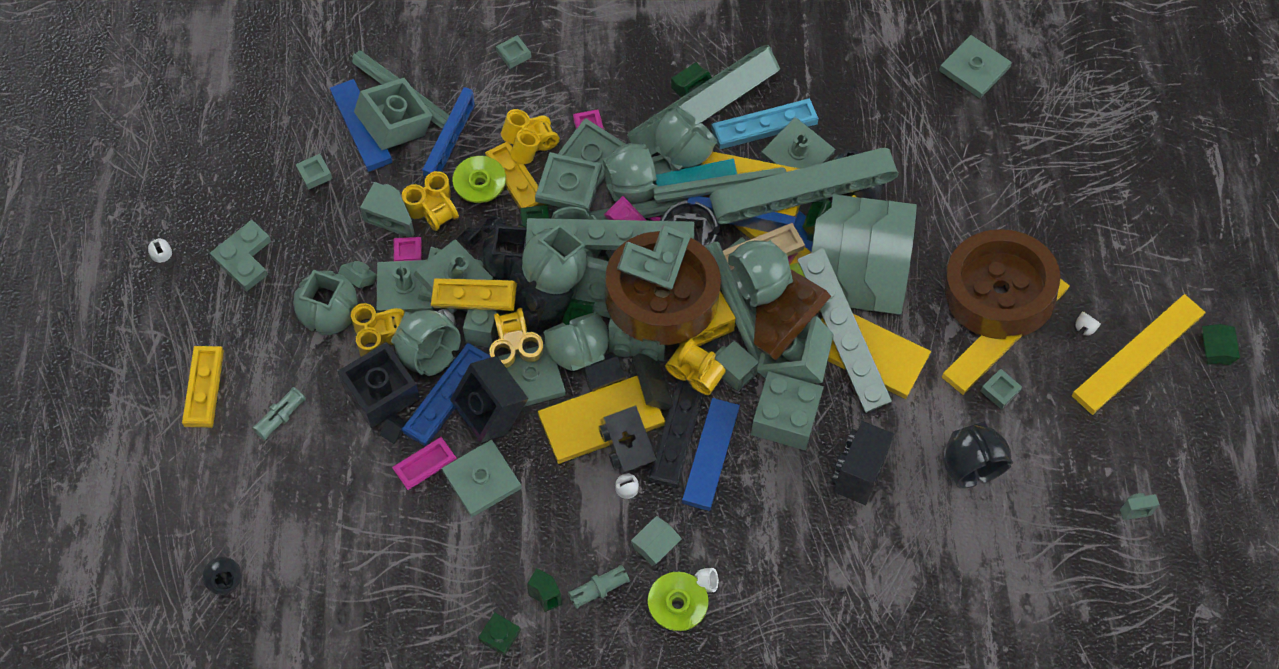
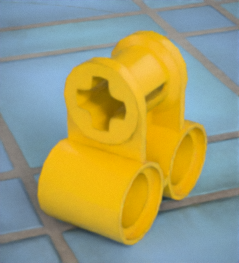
M513 109L507 113L501 131L503 140L513 144L511 157L521 164L531 163L536 151L550 150L560 140L558 134L553 132L550 127L551 121L549 117L538 116L529 118L527 113L519 109Z
M434 171L428 174L425 178L424 188L417 184L404 188L402 199L410 218L419 219L425 217L434 231H437L439 226L448 220L459 218L458 212L450 200L449 179L443 172Z
M367 303L358 304L352 309L351 319L357 334L356 344L361 357L386 342L389 345H394L391 340L405 314L403 309L394 308L376 313L374 307ZM363 319H371L366 323H360ZM368 343H376L372 347H365Z
M522 308L517 309V312L501 316L498 313L494 314L499 339L491 344L490 357H494L499 348H508L511 352L508 359L501 360L506 368L515 362L516 354H519L527 362H535L541 358L543 354V341L538 334L527 332ZM528 341H533L538 344L539 348L535 353L529 354L523 350V345Z
M692 339L687 343H681L665 365L671 375L679 380H688L693 388L705 395L711 394L726 372L723 365L715 360L716 353L712 351L708 353L695 345V341Z

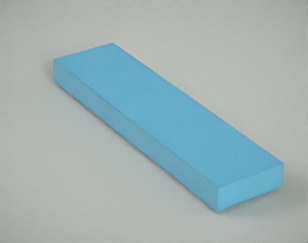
M809 98L712 124L711 129L719 149H724L778 135L794 117L798 118L807 127L818 124L819 118Z

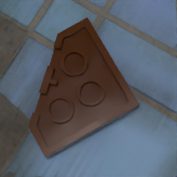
M791 270L793 282L787 285L783 294L768 304L757 305L754 345L775 361L831 297L827 290Z

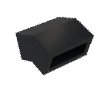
M617 355L605 356L604 360L582 368L591 392L626 380Z

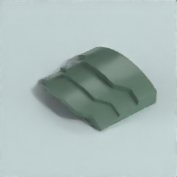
M833 194L831 208L816 219L812 253L824 248L850 308L901 315L909 274L917 204Z

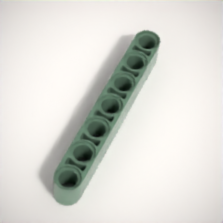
M764 45L750 52L631 130L627 134L630 142L637 144L645 143L646 147L644 149H649L652 155L657 152L655 150V135L658 124L665 114L676 106L692 114L696 118L695 123L699 124L778 72L780 67L770 46Z
M879 148L714 191L709 198L717 223L728 224L833 197V194L842 195L885 184L897 178L899 174L890 149Z

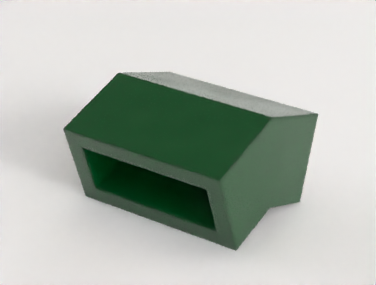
M695 62L671 78V88L682 98L712 77L709 70L703 69Z
M828 199L814 201L811 204L802 226L808 234L807 240L813 242L816 219L831 208V203Z
M1223 324L1202 326L1207 365L1218 363L1230 365L1240 358L1235 327Z
M536 568L527 583L529 596L541 603L544 612L561 606V593L553 576Z

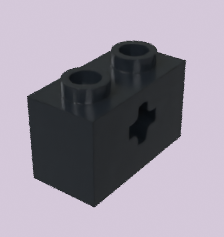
M636 405L603 417L600 420L602 425L598 426L602 440L609 442L612 450L609 453V459L614 470L619 469L620 474L656 461ZM622 433H624L625 437H631L632 442L628 444L629 449L625 444L620 445L619 440L623 438Z

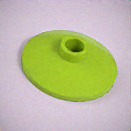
M474 156L462 161L453 174V186L457 194L461 198L473 203L493 200L500 195L506 184V173L502 165L495 159L487 156Z
M671 572L661 576L654 582L648 595V607L653 619L662 627L673 631H684L695 627L702 621L708 609V594L705 587L699 586L697 584L698 579L685 572ZM677 600L681 601L683 607L676 609L672 606V603Z

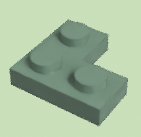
M251 220L211 251L210 255L247 292L268 275L266 269L252 256L269 244L271 239L265 231Z
M663 225L653 251L626 242L617 270L670 290L673 288L691 235Z

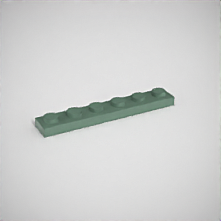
M527 218L526 244L538 232L555 228L559 224L579 238L585 244L584 248L588 250H616L624 242L637 235L660 231L663 225L691 235L690 238L694 239V222Z
M824 248L799 258L798 263L805 278L824 288L831 295L829 300L820 309V313L826 326L834 334L832 340L864 412L868 413L891 403L892 400Z

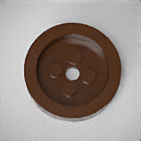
M1005 229L977 233L959 244L949 259L945 283V295L949 304V310L960 324L978 335L994 339H1006L1007 336L1022 334V336L1028 335L1043 326L1053 313L1060 286V270L1051 251L1032 236ZM1005 285L1008 292L1000 294L994 291L993 288Z
M660 231L643 233L626 242L653 251ZM692 238L689 239L673 288L670 290L617 270L626 242L615 250L606 268L605 303L611 319L623 332L642 342L643 339L659 341L660 345H669L694 338L708 327L716 314L721 274L715 258L706 247ZM656 289L669 291V295L664 298L655 295Z

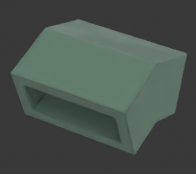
M656 516L631 542L635 551L653 566L682 538L668 523Z

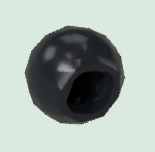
M217 557L210 560L204 568L203 583L212 593L226 595L233 592L240 584L241 569L238 563L231 558Z

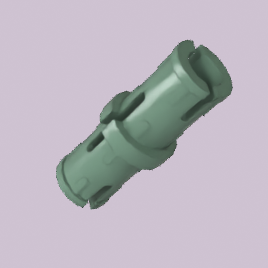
M292 387L277 404H272L269 407L270 411L252 427L253 431L260 438L266 440L281 423L285 424L289 420L288 416L306 398L299 390Z
M619 565L617 568L599 577L595 575L591 577V581L572 591H568L570 600L574 602V607L578 609L597 597L602 599L607 596V592L630 582L627 572H623L625 571L624 567Z

